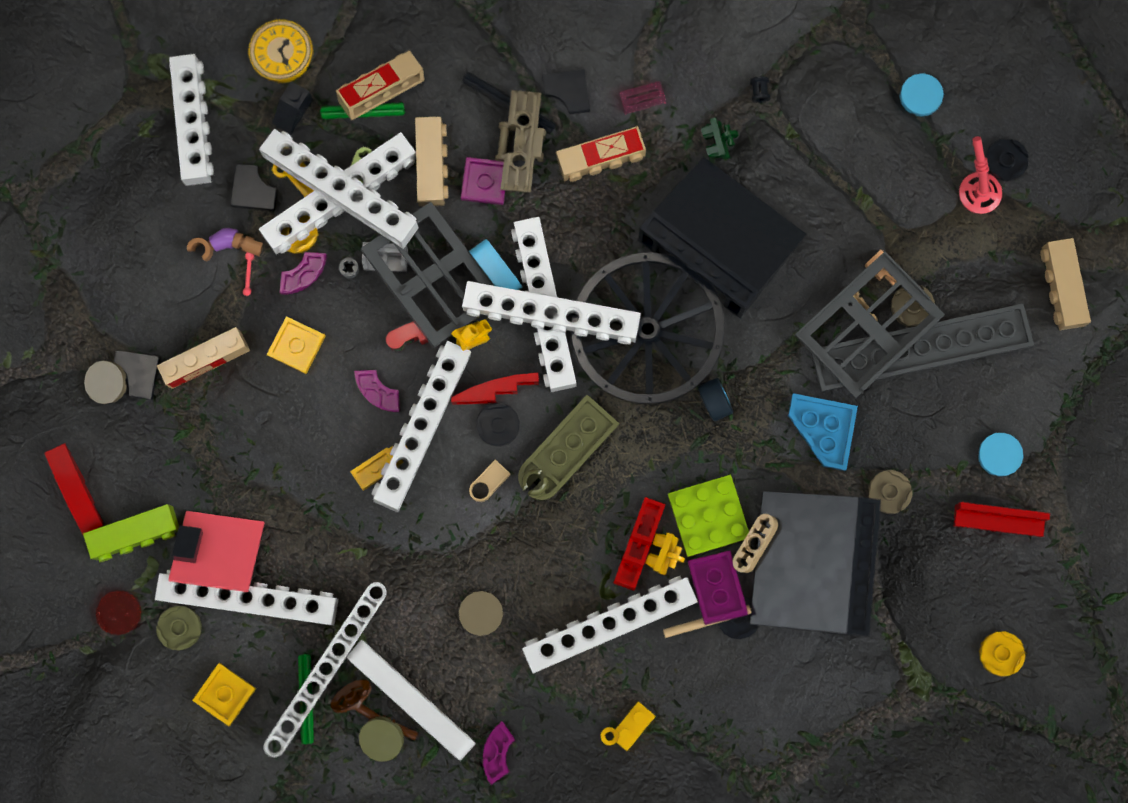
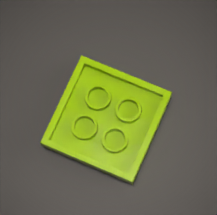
M731 475L667 494L687 557L743 541L749 533Z

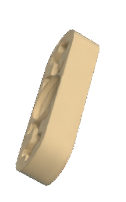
M762 514L756 519L733 558V566L737 571L749 573L754 569L778 529V521L774 516ZM769 521L770 528H765L763 522ZM757 531L762 532L766 536L764 537L760 534H757ZM758 537L761 542L760 547L753 550L750 546L751 540ZM747 550L750 553H754V556L745 553V551ZM741 559H746L748 563L746 567L742 566Z

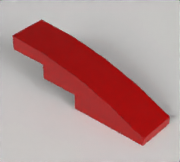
M528 373L494 379L471 387L451 397V402L453 405L496 403V395L518 394L517 386L539 385L538 373Z
M66 443L46 451L44 454L82 535L102 527L104 522L94 506L95 502L85 485V479Z
M647 497L644 498L614 584L633 591L635 590L666 504Z

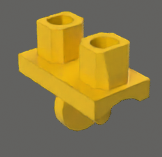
M484 319L480 322L477 321L455 329L451 334L457 338L456 345L461 346V349L465 351L489 341L488 333L492 328L487 320Z
M668 532L667 535L656 534L653 545L661 548L659 556L649 553L645 563L652 567L654 571L664 576L667 573L668 567L675 569L677 561L684 563L685 558L680 556L682 548L677 546L679 538Z

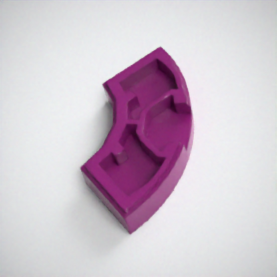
M305 252L302 261L297 267L290 271L281 272L280 294L296 293L313 284L324 269L327 254Z
M376 370L354 371L355 380L360 392L372 405L384 411L400 413L399 390L389 389L384 386L379 380Z
M503 721L492 730L484 747L483 767L490 785L510 772L506 764V753L510 744L515 739Z

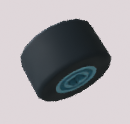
M718 378L698 386L701 398L713 421H718L733 414L731 403Z

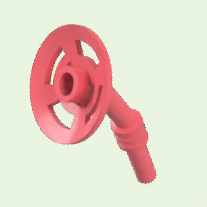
M977 136L972 139L976 157L974 160L976 172L968 175L962 181L959 188V198L963 206L969 211L976 214H985L993 211L999 205L1002 199V188L998 180L987 173L989 171L988 160L984 156L981 137ZM979 177V181L974 185L968 183L973 178ZM989 180H991L994 183L997 189V193H995L994 187L989 182ZM965 191H968L970 199L974 202L973 204L967 199ZM990 198L994 201L990 206L981 207V202H986Z

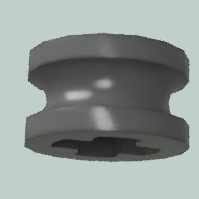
M345 258L340 262L339 270L342 276L352 279L358 275L359 266L353 258ZM348 263L350 266L354 264L352 267L354 271L351 273L348 271L344 272L346 270L345 265Z

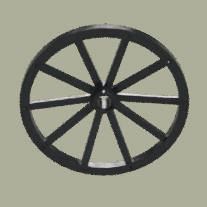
M637 253L621 257L601 268L589 279L577 299L579 302L587 303L592 292L605 279L629 311L638 312L611 277V274L624 267L643 263L644 318L640 315L636 337L638 339L607 381L595 371L585 354L620 344L618 339L612 338L608 341L583 347L581 336L575 335V331H571L575 354L583 370L603 391L615 398L630 403L659 404L675 400L691 392L713 370L723 346L725 333L724 315L720 300L712 285L677 258L661 253ZM649 263L663 264L682 271V274L653 318H651ZM687 277H691L702 288L710 302L658 323ZM713 309L716 323L714 343L661 330ZM572 314L571 323L578 321L579 317L577 314ZM618 321L612 322L614 324L622 326V324ZM645 326H652L654 332L650 335H645L642 329ZM659 337L710 349L711 353L700 371L691 378ZM645 342L646 394H635L613 386ZM652 342L685 380V384L671 391L653 394Z

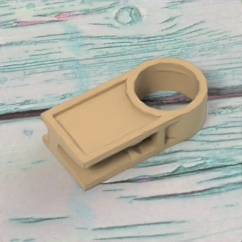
M495 459L470 485V496L476 502H485L511 474ZM477 483L486 484L489 489L488 495L482 499L475 498L472 493L474 485Z

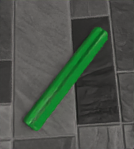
M382 103L359 117L404 115L405 106L404 103ZM341 105L321 107L320 113L323 119L349 118Z
M309 654L298 656L299 690L311 674V656ZM312 681L307 684V692L309 694H312ZM300 701V714L307 710V704L304 701ZM313 708L300 726L302 744H312L314 742Z

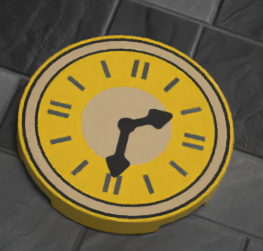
M275 20L264 24L254 33L249 45L250 61L256 72L260 76L277 83L290 82L299 78L306 72L313 56V46L307 32L300 25L288 20Z

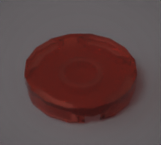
M113 591L101 598L98 609H96L97 623L102 630L114 635H123L131 632L137 627L142 614L137 598L124 591Z

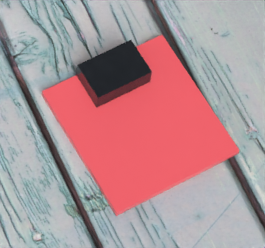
M186 511L183 525L179 526L173 548V564L168 580L170 582L249 592L265 523L263 521Z

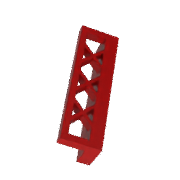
M960 502L955 504L953 526L1044 537L1045 521L1050 520V513Z

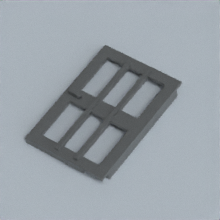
M430 202L412 215L416 218L417 224L429 217L453 249L452 252L439 260L418 231H416L414 237L434 262L433 265L421 272L406 250L394 243L417 274L403 285H401L377 253L379 249L391 242L389 239L380 235L361 247V252L431 346L435 348L453 336L451 333L455 329L469 325L479 317L467 315L466 311L456 318L431 284L444 276L463 301L465 294L449 274L450 271L463 263L478 283L494 285L432 202ZM425 288L429 290L452 321L437 332L412 300L413 296ZM485 298L481 301V305L488 307L492 304L493 300Z
M883 252L802 327L795 336L856 399L945 314L931 301L923 289L886 252ZM884 268L897 282L866 310L853 296ZM901 285L912 298L881 326L870 313ZM916 301L929 315L898 343L885 329ZM842 307L855 321L830 345L823 349L811 335ZM859 325L870 337L839 365L828 352L853 328ZM874 340L887 354L856 383L843 368Z

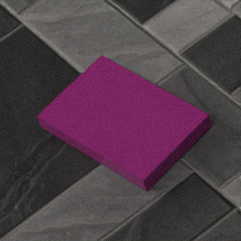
M731 551L687 561L704 625L748 615L738 575L733 566Z

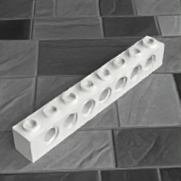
M276 129L272 131L259 148L262 157L402 249L405 248L418 230L416 218L409 212L404 214L398 210L399 207L392 201L388 200L386 202L380 198L381 195L375 190L364 188L363 183L357 178H349L340 167L336 165L332 167L320 154L315 156L309 152L310 149L303 143H295L288 133L284 131L280 133ZM292 150L290 155H282L284 151ZM302 162H310L308 166L300 167V164ZM320 173H327L325 178H317ZM339 184H344V185H345L344 189H342V190H335V187H336L337 185H339ZM355 196H363V199L359 202L352 201ZM374 207L381 208L376 214L370 212ZM391 219L399 220L396 225L388 224Z
M400 132L344 170L349 178L355 177L363 180L364 188L368 190L371 188L376 191L382 182L395 178L398 171L411 167L415 163L416 152ZM390 156L398 157V160L394 163L387 161ZM377 167L381 169L376 175L370 173L372 168ZM339 184L335 187V190H342L345 185ZM313 191L260 227L259 231L275 254L279 252L284 253L292 247L291 244L297 240H304L315 227L316 229L323 227L329 218L339 216L344 210ZM360 195L355 196L352 201L359 202L363 197ZM321 203L328 205L324 211L317 210V206ZM304 215L310 217L306 223L299 222L300 217ZM286 227L292 229L289 235L281 234L282 230Z
M535 217L514 222L515 229H511L513 242L518 241L519 249L515 250L518 263L522 262L524 270L520 271L522 283H527L528 291L524 292L557 297L540 218ZM527 239L535 241L532 247H526L523 243ZM536 259L540 264L536 268H531L528 262ZM535 280H542L544 282V286L539 289L533 287L532 284ZM532 306L533 311L529 312V315L535 312L536 308ZM550 309L545 313V316L553 319L557 316V312ZM537 328L538 332L534 333L536 346L541 345L542 353L538 354L540 364L546 367L547 374H543L545 387H550L551 392L576 387L566 334L556 332L553 328L550 330ZM549 342H556L558 348L555 351H549L546 345ZM558 362L563 365V369L560 372H554L551 370V365Z
M467 281L462 304L463 310L467 311L466 314L479 317L480 314L488 315L489 319L500 321L501 318L510 319V323L522 325L523 322L531 323L532 327L540 329L548 326L553 327V330L556 332L575 331V335L587 337V334L596 335L597 339L605 341L613 338L618 339V343L630 345L631 342H636L641 315L639 312ZM484 298H491L493 300L492 304L488 307L482 306L481 301ZM505 302H512L514 307L506 311L502 308V305ZM526 306H534L536 308L535 312L531 315L525 314L524 308ZM550 309L557 312V316L553 319L545 316V313ZM571 313L577 314L579 317L578 321L574 323L569 322L566 318ZM596 317L601 323L596 327H592L588 323L589 319ZM618 321L622 324V328L614 331L610 328V324Z
M447 341L445 346H440L436 355L439 358L436 366L432 364L427 374L430 379L427 385L422 384L418 396L421 398L418 404L414 403L409 412V416H412L409 424L404 423L399 435L402 436L399 444H394L390 453L393 458L390 464L385 463L381 475L384 477L380 484L376 483L371 495H374L373 500L375 503L399 512L471 356L470 350L463 351L461 346ZM450 362L453 364L454 369L445 371L442 365ZM435 382H442L445 388L437 391L433 388V384ZM427 401H432L436 404V408L427 410L424 408V404ZM422 420L426 422L427 427L424 430H418L414 426L415 423ZM409 440H414L417 442L418 447L414 450H409L405 444ZM399 460H405L409 466L405 470H400L396 467V463ZM397 480L400 485L396 490H390L387 487L388 481Z
M167 570L166 574L159 573L155 600L320 624H335L338 599L333 598V593L320 592V595L317 596L311 595V590L298 589L297 593L289 592L290 587L277 585L276 590L267 589L268 584L254 582V587H249V591L252 593V600L246 604L243 601V594L245 592L230 590V597L227 600H223L221 598L223 589L208 587V594L205 597H201L199 594L201 586L186 584V591L180 594L177 590L180 583L168 580L171 570ZM272 594L274 596V603L268 607L265 605L264 599L267 595ZM294 597L297 602L296 607L289 610L286 602L289 598ZM316 600L319 605L318 610L311 613L308 610V604Z
M681 576L675 577L668 581L670 585L661 588L660 584L648 589L649 594L641 597L640 593L627 598L629 602L624 605H620L619 602L607 607L608 611L601 615L599 611L587 615L588 620L582 623L576 620L566 624L567 629L559 632L558 628L546 633L547 638L539 641L536 637L525 642L526 647L522 649L532 673L697 603L687 577L684 579ZM666 591H673L676 594V601L674 603L665 601L664 594ZM648 599L656 603V609L653 612H647L644 609V602ZM627 608L633 609L636 613V617L632 621H627L623 617V612ZM606 617H612L615 620V627L611 630L603 627L602 622ZM585 626H592L594 628L595 635L593 638L587 639L582 635V629ZM565 635H572L574 637V645L570 648L564 647L561 643L562 637ZM546 643L554 647V652L549 657L541 653V647Z

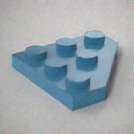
M793 393L788 417L822 466L842 471L847 470L858 406Z

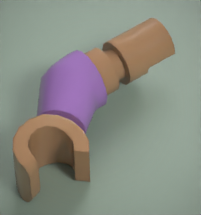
M223 228L210 236L209 241L202 238L192 239L187 245V251L194 252L199 245H204L205 253L202 255V258L207 262L213 256L214 250L217 252L226 248L239 249L241 247L242 251L260 256L263 243L255 241V238L250 236L244 237L243 234L238 233L237 229Z

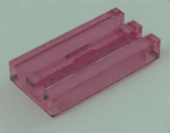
M660 81L619 92L625 114L666 103ZM657 88H658V91H656V92L649 93V94H644V95H640V96H638V97H634V98H631V99H627V100H626V97H627V96L635 95V94H638V93H642V92H646V91H649V90H653V89H657ZM660 96V98H657V99H653V100H649V101H646V102H642V103H638V104H635V105L628 106L629 104H633V103H636V102H640V101H644V100H647V99H651V98H655V97Z

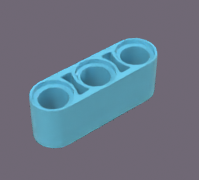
M487 239L469 251L494 286L514 290L522 289L518 279Z

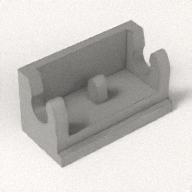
M388 243L377 251L392 272H407V261L394 243ZM406 245L404 249L408 253V248ZM362 253L363 270L375 271Z

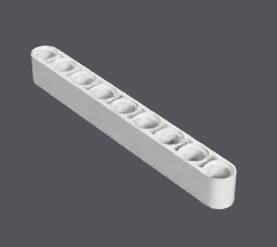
M375 582L368 586L267 738L264 750L269 756L277 757L281 755L384 600L386 588L383 584ZM379 587L382 590L381 598L373 599L370 596V589ZM365 605L369 608L370 614L368 617L361 618L358 616L357 609L360 606ZM349 624L355 625L358 629L354 637H348L345 634V627ZM336 643H341L345 647V652L341 656H336L332 652V647ZM324 662L330 663L333 667L329 675H322L319 671L320 665ZM311 681H315L320 685V690L315 695L307 692V684ZM297 701H304L307 704L305 713L298 714L295 712L294 704ZM285 720H290L294 724V730L290 733H285L281 729V724ZM271 740H278L281 743V750L279 752L273 753L269 750L268 744Z

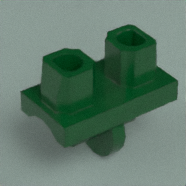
M716 117L710 119V124L701 128L705 140L715 138L716 142L706 146L708 157L711 159L719 157L724 160L728 159L730 155L726 141L729 147L734 146L733 139L739 136L738 131L731 130L729 124L722 127L721 121H717Z

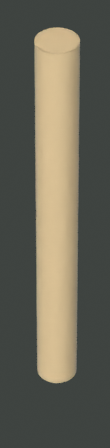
M746 605L748 614H751L749 605ZM703 618L663 629L665 638L716 623L704 625Z

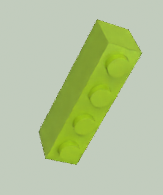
M167 504L83 533L90 558L104 562L112 559L113 554L120 552V555L132 552L133 547L141 545L143 548L153 545L156 539L162 538V540H167L175 537L179 524L173 506Z

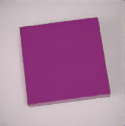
M466 157L461 200L504 205L505 190H501L504 161Z

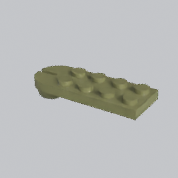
M586 395L521 466L518 480L522 490L526 492L539 478L541 481L533 490L528 492V496L536 500L552 498L620 423L591 397Z

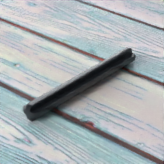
M470 72L464 75L462 79L464 84L504 108L510 109L511 97ZM539 114L538 128H544L546 133L551 134L555 129V123ZM525 115L520 116V117L523 118L524 120H526V121H528V122L530 121L527 116H525Z

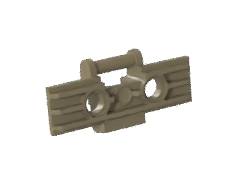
M511 91L508 122L499 123V128L501 129L498 155L495 156L496 161H504L501 190L531 193L534 158L538 159L537 161L543 162L542 142L546 137L545 129L538 128L541 93ZM522 115L527 116L530 120L525 126L519 125L517 119ZM509 130L516 131L513 153L506 154ZM517 160L525 161V164L521 167H516L513 163Z

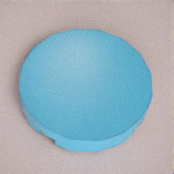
M922 73L913 75L906 80L900 92V100L906 111L922 117L930 115L938 109L942 103L944 93L941 84L936 78Z
M994 433L986 437L980 444L978 460L982 468L989 474L1007 476L1014 473L1021 466L1023 449L1019 441L1012 435Z

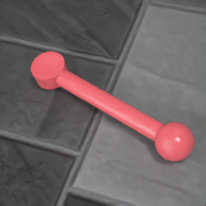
M247 252L245 254L247 259L246 282L243 289L245 296L251 294L249 288L251 261L254 259V254Z

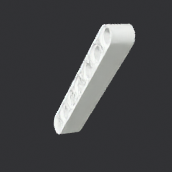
M363 640L346 656L349 661L460 761L476 744L462 729Z

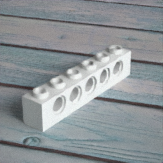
M195 54L169 57L181 180L186 186L211 183V175H214L212 162H209V155L212 154L210 142H207V134H210L208 122H205V114H208L206 101H203V94L206 93L204 81H201V74L204 73L202 61L197 59ZM193 76L190 82H184L186 77ZM195 96L192 102H186L188 97ZM197 116L195 122L188 123L189 118ZM193 137H199L196 143H190ZM195 157H201L199 163L192 164V160Z

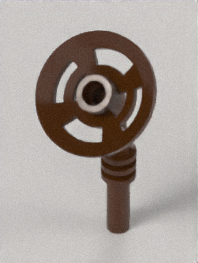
M364 679L349 683L338 691L331 701V708L336 713L356 710L368 719L386 717V715L381 716L363 705V701L371 691V684ZM344 697L345 700L343 704L339 705L340 701ZM398 724L405 737L416 740L419 732Z

